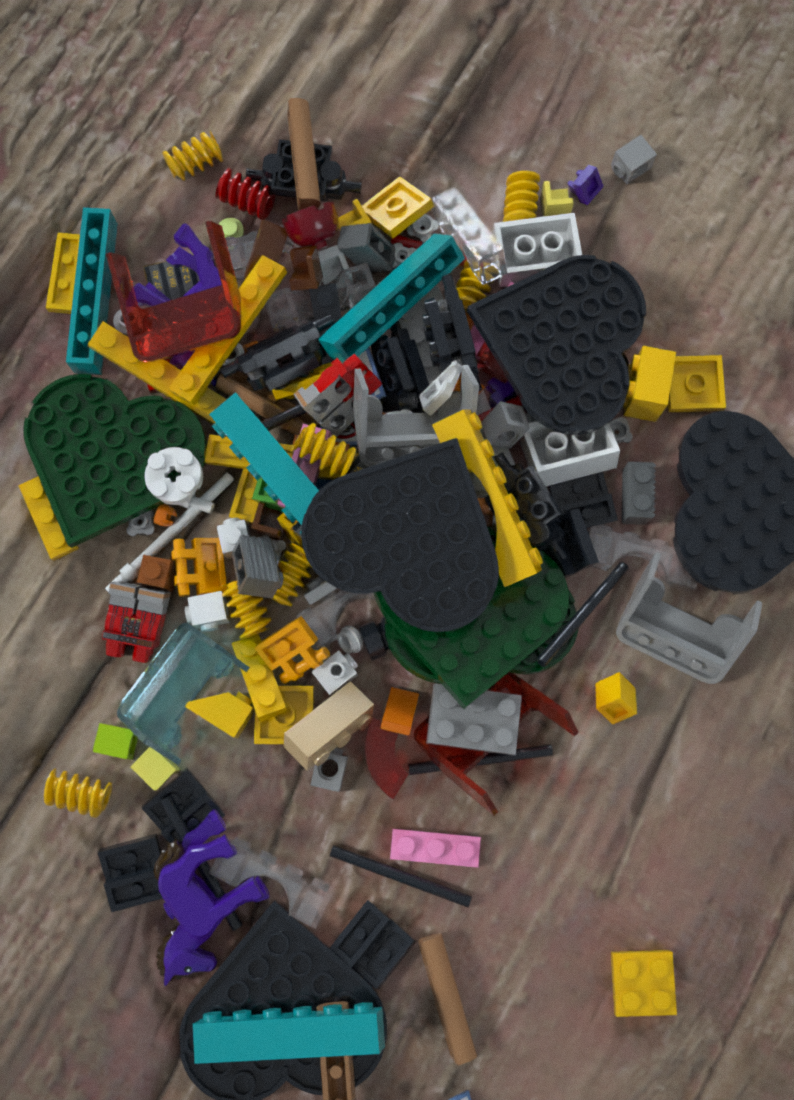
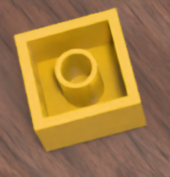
M642 346L638 355H633L631 364L627 367L629 386L623 405L625 407L623 416L653 422L657 421L668 405L676 352Z

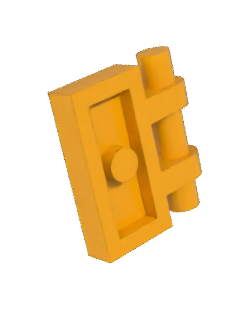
M194 538L191 540L192 549H185L184 539H174V550L171 551V556L176 566L174 585L178 586L179 597L190 595L189 585H196L197 596L218 591L224 592L227 586L223 585L227 583L220 539ZM187 560H193L194 574H188Z
M302 616L255 646V650L271 671L281 666L284 672L279 674V678L284 684L291 680L296 681L300 679L305 671L310 668L316 669L323 664V660L330 657V652L326 647H322L318 651L313 650L311 646L317 642L318 638ZM300 653L303 660L298 663L294 662L292 658Z

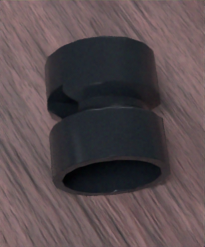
M381 617V621L378 624L371 621L359 626L371 661L386 656L390 648L385 635V617Z

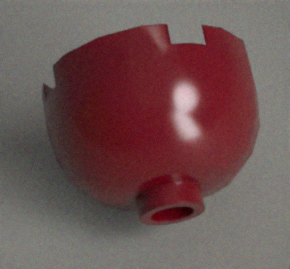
M334 202L323 203L324 208L322 209L311 206L289 214L287 218H283L282 222L289 239L300 247L317 246L318 250L328 247L326 241L335 236L339 225Z

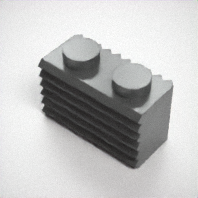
M365 223L341 227L340 236L337 240L338 249L366 274L373 271L381 273L382 271L386 272L388 270L390 272L392 270L395 245L393 246L385 236H382V233L377 231L374 225Z
M628 462L622 469L623 524L647 525L656 516L653 513L656 510L654 508L656 505L654 502L656 499L654 497L656 494L654 491L656 488L654 486L656 483L654 480L656 477L654 475L656 465L654 463Z
M244 534L240 535L232 551V560H234L233 564L236 572L235 577L239 590L238 594L273 598L277 589H280L283 584V573L279 572L277 567L279 562L278 551H274L271 538L267 540L266 538L261 539L255 536L250 537L248 535L245 537Z

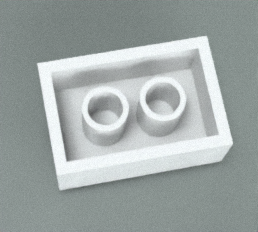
M575 213L494 223L492 244L498 270L499 287L508 286L511 282L515 284L564 259L582 255Z
M535 421L528 423L530 429L520 438V445L528 466L535 468L545 486L617 468L620 449L609 423L591 433L570 435L550 430Z

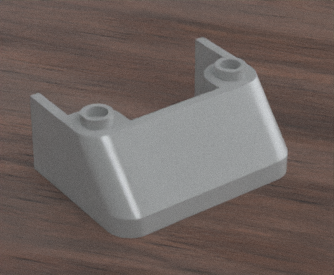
M462 365L460 391H453L451 397L431 416L427 413L382 414L380 400L374 395H368L369 389L361 369H355L353 411L358 454L365 466L371 467L439 444V439L432 424L463 409H470L472 413H477L479 384L468 365Z
M655 552L637 582L617 626L616 635L624 644L708 684L718 683L724 678L757 632L762 602L757 600L744 620L731 614H723L717 617L711 625L661 601L665 593V586L662 581L654 577L661 556L660 553Z

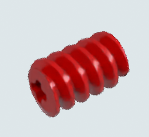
M228 168L218 182L215 197L219 198L222 203L229 202L231 207H238L242 212L248 211L249 215H257L260 220H265L275 203V194L270 195V186L266 185L261 191L260 181H256L252 187L251 177H246L241 182L242 173L237 172L234 178H232L233 170Z

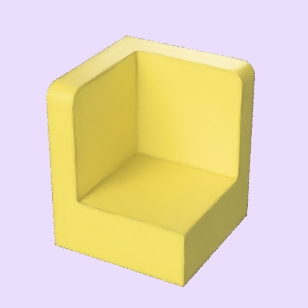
M543 182L540 195L543 217L571 213L574 203L573 198H569L568 188L551 190L550 182Z
M151 745L131 766L153 790H158L173 774H178L181 770L158 746Z

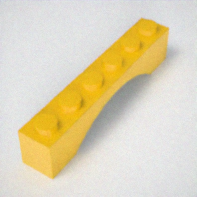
M463 409L432 424L440 443L454 438L458 439L466 466L482 482L490 497L497 525L495 552L498 559L499 576L504 587L537 574L542 570L540 566L543 564L541 555L537 548H532L528 537L531 536L529 528L524 520L520 522L516 513L518 504L513 494L507 493L504 486L506 477L499 466H495L492 459L494 451L490 442L482 437L480 432L482 424L478 415L475 412L472 413L470 409Z

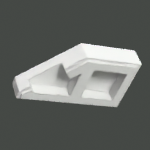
M453 361L419 395L423 410L430 416L452 395L462 372V365L457 361Z

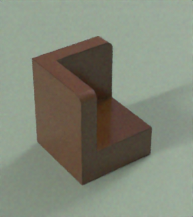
M317 246L292 248L290 250V257L294 272L289 280L291 291L318 288L323 278Z
M259 502L251 526L254 534L269 536V538L276 541L283 540L285 532L277 520L283 512L267 508L265 503Z

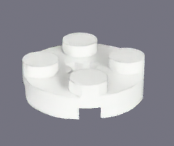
M170 447L149 457L148 465L145 469V483L157 499L170 505L182 504L193 497L192 495L196 492L197 488L200 489L203 482V470L199 461L189 450ZM172 470L181 472V476L176 477V482H172L170 478H167Z

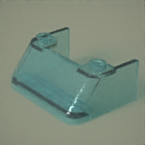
M183 623L172 633L118 707L117 717L144 744L179 765L182 760L171 749L181 740L182 729L177 722L186 711V704L195 699L211 676L215 679H220L229 675L234 664L245 672L250 667L189 623Z

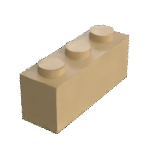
M350 681L284 733V748L307 771L314 765L320 766L327 760L331 751L336 747L342 748L349 742L353 733L358 729L362 731L370 725L373 720L374 704Z

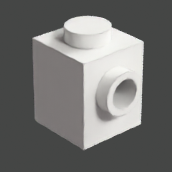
M239 518L227 519L223 521V525L217 526L222 553L227 559H232V551L240 535L244 534L245 537L248 535L251 537L249 526L245 520H240Z
M218 591L188 597L189 606H185L187 622L192 623V626L196 629H201V632L214 631L218 629V625L230 623L229 611L226 606L227 600L226 597H222L223 592Z
M337 651L323 662L321 666L313 670L312 673L328 694L332 696L358 676L354 670L358 665L349 653L343 656L340 651Z

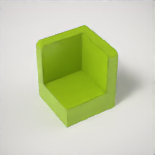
M99 723L93 752L133 760L140 731Z

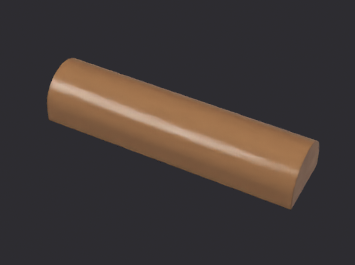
M289 98L287 117L298 210L311 206L319 208L321 202L309 103L302 98Z
M240 371L226 378L221 374L216 383L218 390L228 396H232L236 392L251 410L266 419L296 406L285 398L276 400L272 390L269 391L267 387L254 391L247 380L249 376ZM305 413L279 427L295 436V434L300 435L303 424L310 425L315 423L316 427L320 428V423L310 414Z
M442 933L420 938L417 942L449 1053L453 1062L459 1066L474 1060L477 1057V1053Z
M329 1002L320 1004L316 1008L317 1011H323L324 1006L340 1004L342 1009H349V1003ZM353 1055L320 1057L323 1100H356Z

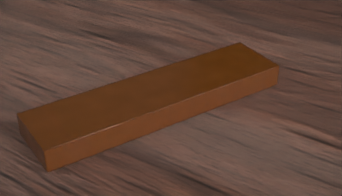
M266 220L261 221L241 285L262 255L279 263L288 236L284 227ZM263 308L246 332L255 334Z

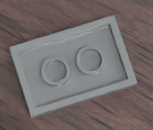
M433 684L426 743L516 755L521 695L486 691L466 709H463L442 684Z

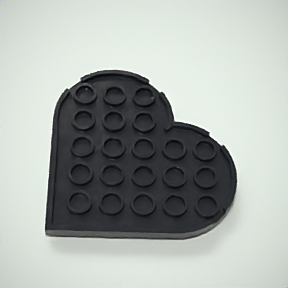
M595 255L573 256L468 306L467 313L521 403L537 422L559 433L581 435L601 429L619 413L625 403L629 386V373L622 354L629 350L640 336L644 317L646 316V302L643 292L635 278L624 267L614 261L609 263L596 259Z
M732 411L710 413L692 424L684 433L678 446L679 463L677 464V470L680 480L690 496L683 502L676 513L673 544L682 566L698 583L716 592L720 590L733 593V595L744 594L763 586L794 561V458L760 421L748 415Z
M457 438L334 479L316 493L304 515L301 529L302 545L307 560L314 571L330 585L346 592L366 594L381 591L392 611L412 626L433 632L458 629L469 624L484 612L494 595L499 577L498 559Z
M274 900L189 1004L180 1026V1057L191 1081L204 1094L215 1100H262L273 1094L286 1081L304 1092L322 1095L320 1057L195 1064L193 1023L202 1019L203 1014L208 1012H222L223 1017L233 1016V1012L239 1010H251L252 1015L263 1014V1010L270 1008H281L282 1013H291L293 1008L311 1006L312 1011H317L316 1007L318 1005L329 1002H348L349 1009H354V1005L358 1003H373V1008L382 1007L386 1045L387 1019L385 1009L377 991L355 969L350 968L328 945L280 903ZM384 1049L380 1054L353 1055L355 1087L372 1074L382 1058Z

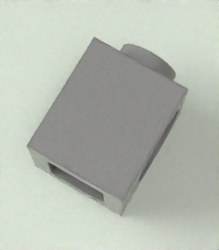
M639 135L615 151L611 163L612 170L627 185L652 168L657 154L642 135Z
M501 401L481 422L486 439L491 445L509 449L530 429L522 406Z
M335 748L327 758V760H334L338 764L337 774L333 777H327L322 771L323 764L320 766L315 765L311 786L341 792L348 757L342 756L343 750Z

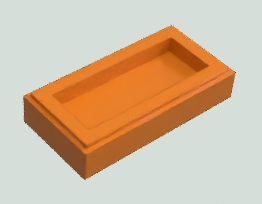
M391 687L381 729L409 735L419 693Z

